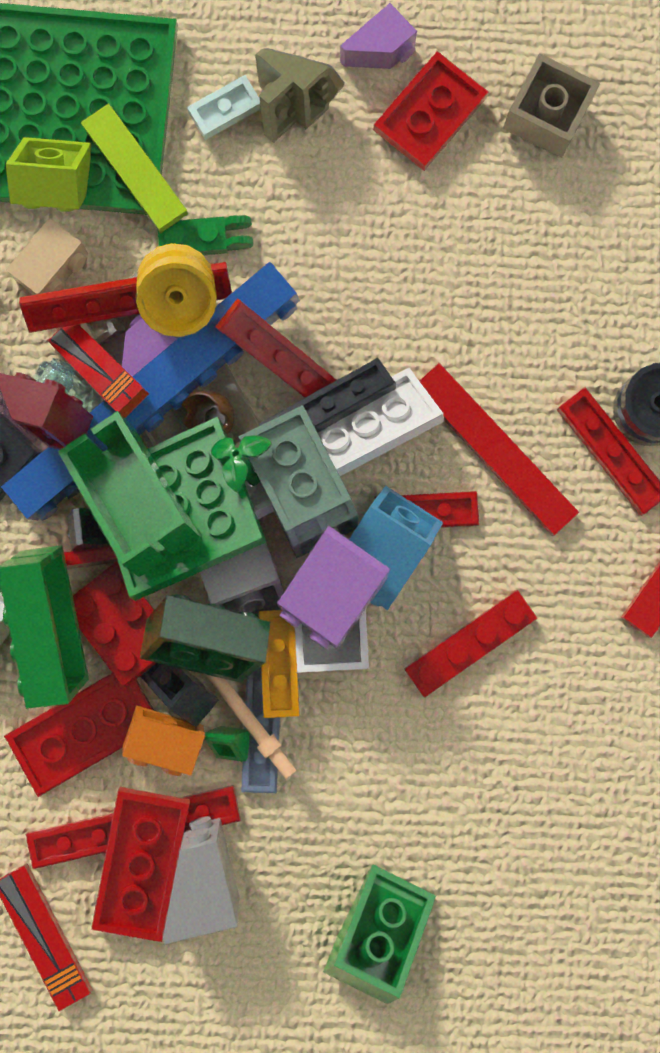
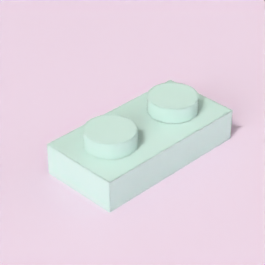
M246 75L187 107L188 113L205 140L261 109L259 97Z

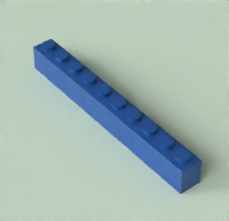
M268 262L215 307V313L206 326L194 334L179 337L132 376L149 393L125 418L135 428L139 436L146 430L151 432L160 426L164 421L163 415L172 408L174 410L181 408L182 402L199 385L203 388L210 384L217 377L216 371L226 363L227 365L235 363L244 354L243 348L215 327L237 298L270 325L279 318L282 321L287 319L297 310L296 304L300 300L296 291L271 262ZM105 400L90 412L94 417L86 434L103 451L107 450L108 447L93 434L91 429L116 412ZM48 447L1 486L27 519L37 521L41 519L44 521L58 510L57 504L64 498L70 499L80 493L58 453L59 449Z

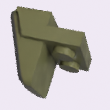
M269 48L261 49L256 53L258 82L262 88L259 100L264 135L274 143L296 122L307 130L329 109V103L337 96L345 84L335 69L323 62Z

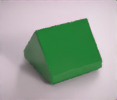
M219 726L205 732V741L216 758L241 762L247 761L250 733L247 729Z

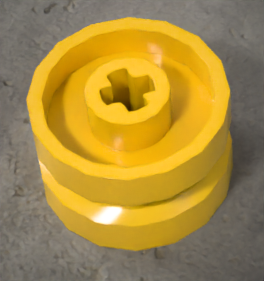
M172 243L157 247L144 257L137 273L136 304L141 318L148 326L163 335L175 337L194 334L206 326L215 313L217 297L211 265L202 253L188 245Z

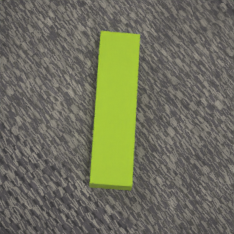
M109 103L81 122L85 131L160 233L188 215L185 206Z

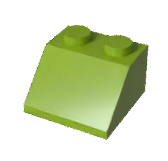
M23 137L6 163L10 204L22 205L27 209L53 207L62 212L79 210L87 194L91 143Z

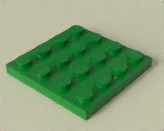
M218 417L148 448L149 453L200 537L173 555L168 550L164 552L166 560L141 577L136 576L125 568L118 559L129 597L134 601L267 543L245 483L241 491L237 493L224 480L222 468L230 458L217 460L211 454V449L217 441L228 438L224 426Z

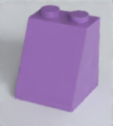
M328 526L277 602L278 607L283 610L279 616L295 628H298L300 624L312 631L309 638L327 650L330 645L337 649L386 582L390 569Z

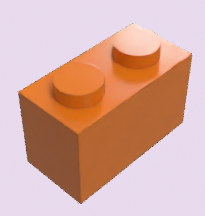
M136 705L123 743L122 756L127 757L129 762L138 766L151 764L162 767L161 769L165 773L173 776H181L182 773L191 776L205 738L204 725L199 724L195 727L184 719Z

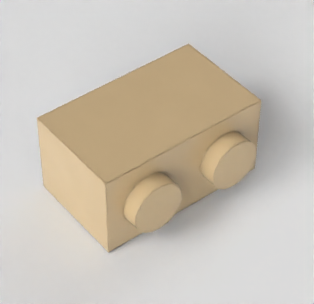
M49 218L6 270L16 282L33 295L64 289V282L72 273H77L84 266L88 252L81 241Z

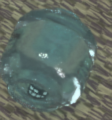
M54 357L51 361L41 362L32 377L37 382L42 383L46 379L59 382L66 387L65 392L71 396H75L81 384L79 377L76 375L77 371L70 364Z

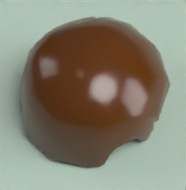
M216 391L191 392L181 404L186 409L183 424L188 429L194 428L215 417L221 420L227 435L233 427V408L227 397Z

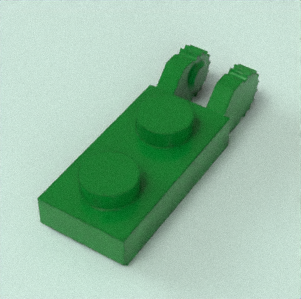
M248 215L179 220L162 233L158 231L159 247L172 243L188 245L202 253V255L226 254L232 250L248 249L254 245L252 237L242 235L227 238L226 231L247 229L251 227L252 221Z

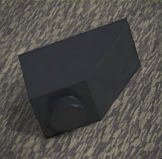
M72 509L67 516L71 551L111 546L90 509Z
M156 663L140 676L169 710L195 727L200 724L219 701L198 678L185 669Z

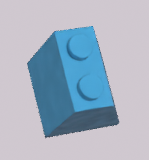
M386 485L370 505L349 540L390 569L386 582L371 601V604L388 610L426 554L443 522Z

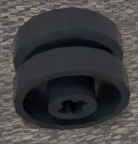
M653 363L637 371L618 389L613 402V417L619 430L630 441L643 446L660 445V363Z

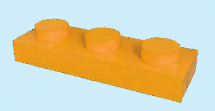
M283 610L259 611V619L271 622L266 661L261 666L264 718L300 716L295 627L279 616Z

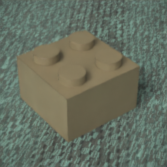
M539 53L508 112L503 129L562 158L600 83Z

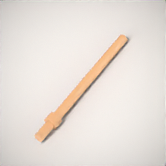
M206 675L259 744L257 749L265 759L269 757L285 779L294 774L297 770L281 751V743L274 734L270 736L230 683L226 679Z

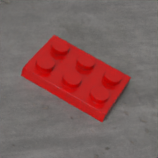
M436 51L373 124V131L425 171L486 100L489 92Z
M116 561L75 593L73 601L80 631L121 685L127 687L156 664L155 662L140 659L146 621L155 609L146 597L137 601L129 597L120 565Z

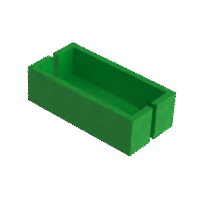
M117 411L91 429L93 434L108 447L107 450L103 451L84 433L59 450L58 453L120 563L136 576L141 577L166 560L164 552L168 550L173 555L200 537L135 428Z
M63 545L22 550L0 565V593H2L5 606L3 609V621L11 634L10 654L13 662L17 663L19 673L17 682L18 692L21 697H24L26 709L69 704L78 693V690H81L89 680Z

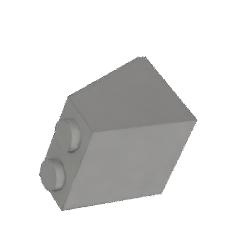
M267 543L200 572L210 604L222 605L227 611L235 613L249 612L258 616L259 611L281 610L277 602L285 591Z
M200 817L191 821L190 825L185 826L163 934L164 944L238 927L240 897L220 818L211 820L210 817Z

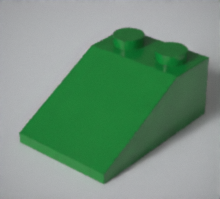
M373 864L335 940L323 973L386 1004L400 999L436 895Z

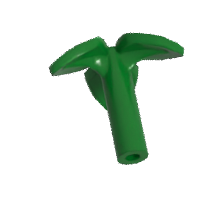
M252 435L245 436L238 448L235 447L233 439L229 437L220 439L213 445L211 454L215 459L223 460L230 458L223 466L222 473L225 482L233 491L239 493L245 481L251 486H256L260 483L248 457L262 455L272 446V442L265 437Z

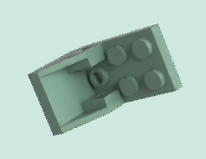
M303 405L238 436L240 442L245 436L252 435L265 437L272 442V446L268 451L258 457L248 458L271 501L274 512L296 558L311 552L328 526L343 536L357 528L358 513Z

